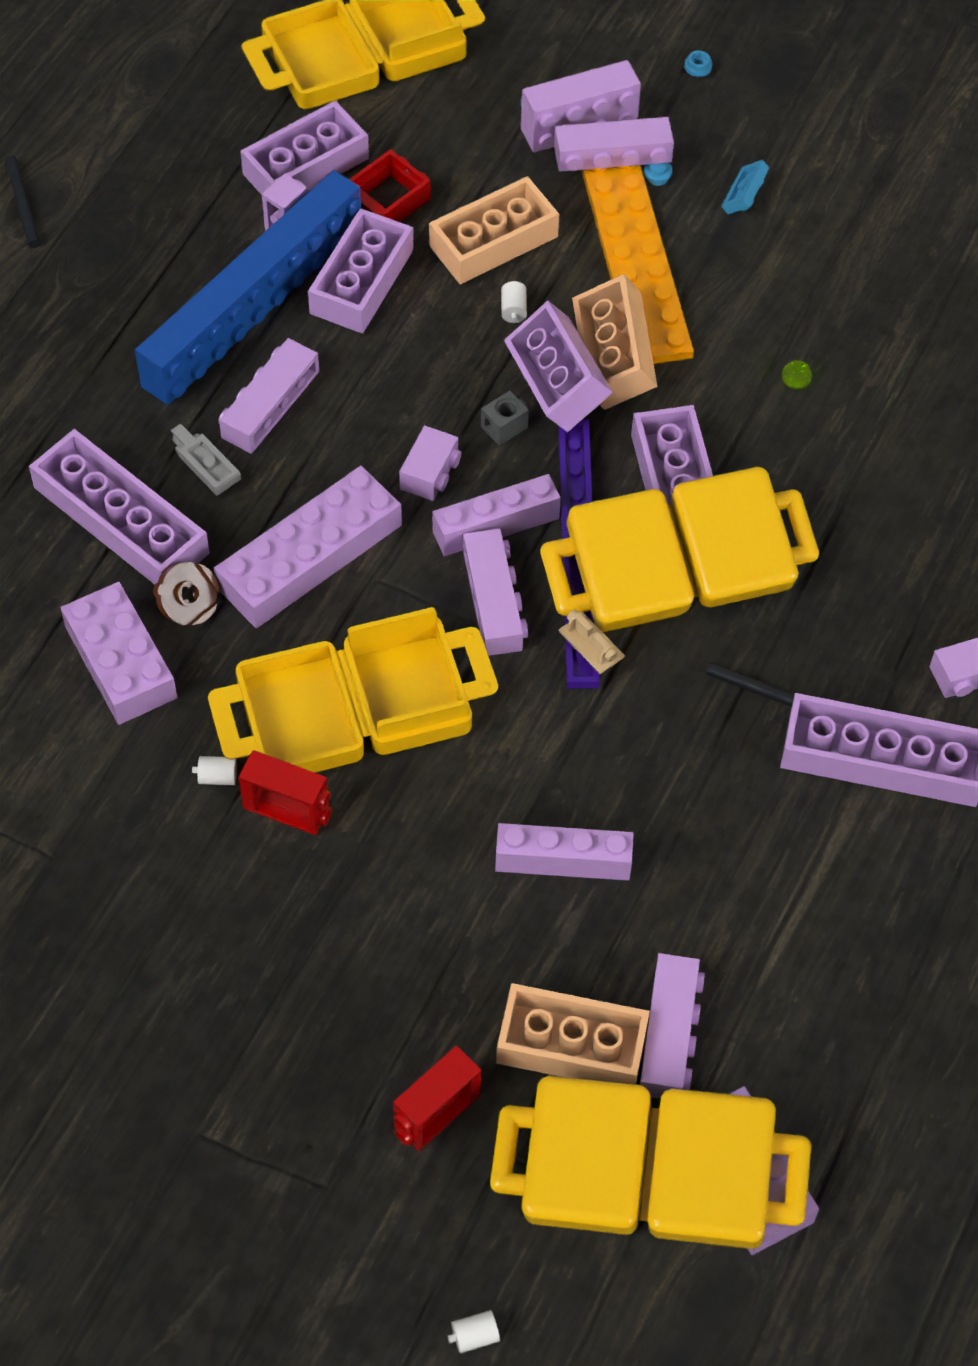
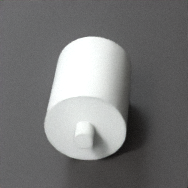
M516 281L504 284L501 288L502 318L511 323L521 322L527 317L526 287L524 284Z
M199 756L198 767H192V773H198V784L236 785L237 759Z
M491 1310L451 1322L454 1334L449 1335L448 1340L449 1343L456 1342L460 1353L500 1341L497 1325Z

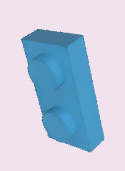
M764 160L743 166L740 169L721 206L727 214L745 211L752 206L754 197L758 189L763 185L764 178L769 170V166Z

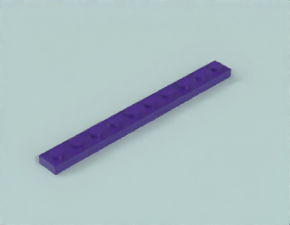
M582 419L568 432L558 425L562 539L570 537L566 524L570 509L576 505L592 502L589 419ZM575 555L563 557V565L572 596L586 593ZM591 611L583 612L594 623ZM564 616L566 625L567 623H569V620L567 619V616ZM565 638L567 689L599 688V673Z

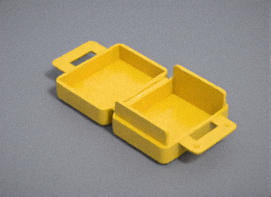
M323 0L264 19L262 21V36L245 41L242 44V49L264 89L270 91L288 86L297 105L302 109H311L377 87L379 84L378 64L387 79L399 81L463 60L466 56V36L463 30L482 24L485 16L475 0H457L465 14L455 18L444 0H349L350 3L345 5L341 0ZM268 49L280 71L279 73H273L262 51Z
M753 467L679 483L671 495V505H667L665 495L658 489H650L576 505L570 509L566 521L570 537L546 542L540 549L557 612L560 615L567 616L574 609L578 612L591 611L594 624L602 632L682 615L689 610L695 597L699 598L703 606L715 607L787 591L793 587L798 578L797 565L813 562L819 557V549L801 493L795 489L774 493L769 474L762 467ZM787 509L798 545L796 547H791L780 510ZM575 555L586 593L572 596L562 558Z
M431 607L348 628V636L344 640V650L336 651L332 643L322 641L241 661L236 667L237 684L212 690L208 694V701L222 752L226 758L237 759L249 756L252 750L315 773L360 761L364 755L363 737H370L372 747L376 753L387 755L466 735L472 728V711L468 701L495 694L498 690V683L480 631L475 627H467L445 633L435 608ZM461 647L466 649L476 678L475 681L463 684L451 651ZM242 701L252 736L239 739L230 704Z
M546 1076L538 1083L535 1108L507 1105L500 1111L490 1186L496 1193L523 1196L522 1210L526 1220L532 1224L631 1235L636 1230L639 1220L648 1221L651 1234L660 1239L754 1249L759 1247L765 1239L766 1223L798 1226L805 1220L811 1143L804 1136L774 1133L776 1110L773 1102L767 1098L668 1089L662 1094L660 1109L651 1108L650 1093L647 1088L641 1085ZM519 1128L532 1129L526 1174L513 1173ZM772 1154L788 1156L784 1202L768 1201Z

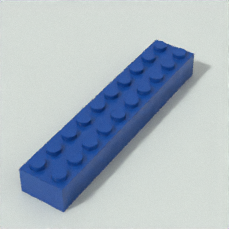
M333 170L135 349L141 387L167 405L175 398L181 397L190 384L196 379H200L216 360H221L230 347L236 342H240L255 324H259L264 320L270 310L280 305L294 288L302 285L305 278L311 272L318 270L322 266L324 260L332 254L361 208L360 186Z

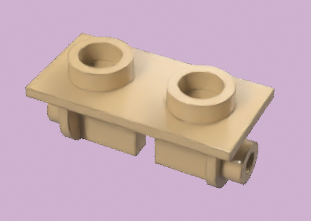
M572 610L567 615L569 623L559 629V632L599 674H602L625 657L582 611Z

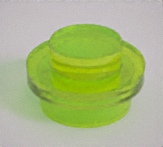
M801 360L789 362L782 371L783 382L793 389L805 388L812 379V372L808 364Z

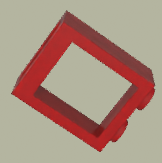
M391 149L349 179L360 186L361 209L397 222L403 221L431 200V180H429L428 176L423 172H419L409 164L406 158L397 155ZM389 177H392L408 189L409 192L385 209L367 193Z
M252 750L239 775L243 809L316 836L320 826L327 825L332 813V807H329L331 792L328 791L327 777Z
M457 1045L393 1101L394 1133L405 1146L411 1144L418 1152L481 1096V1069Z

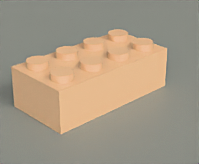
M527 176L430 222L429 246L458 283L462 284L557 238L559 213Z
M623 274L573 297L578 334L613 391L599 405L605 410L658 387L642 295L628 277Z
M511 983L497 1045L496 1064L566 1078L636 1085L650 1011Z

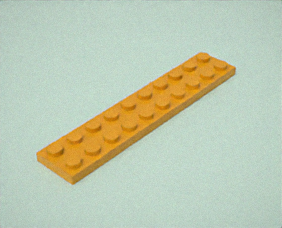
M640 165L581 170L610 278L612 280L625 274L641 292L653 364L692 359L694 350Z

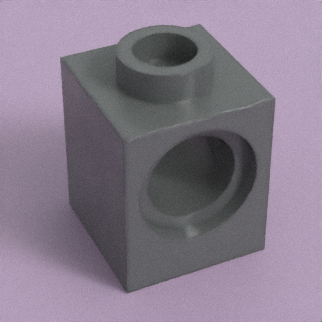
M508 391L481 408V427L500 446L528 428L529 408L524 400L518 399L511 391Z

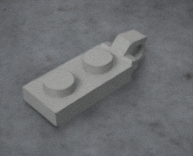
M182 424L171 430L173 434L172 441L177 445L175 451L179 457L216 496L241 480L240 471L203 434L199 435L196 433L192 436Z

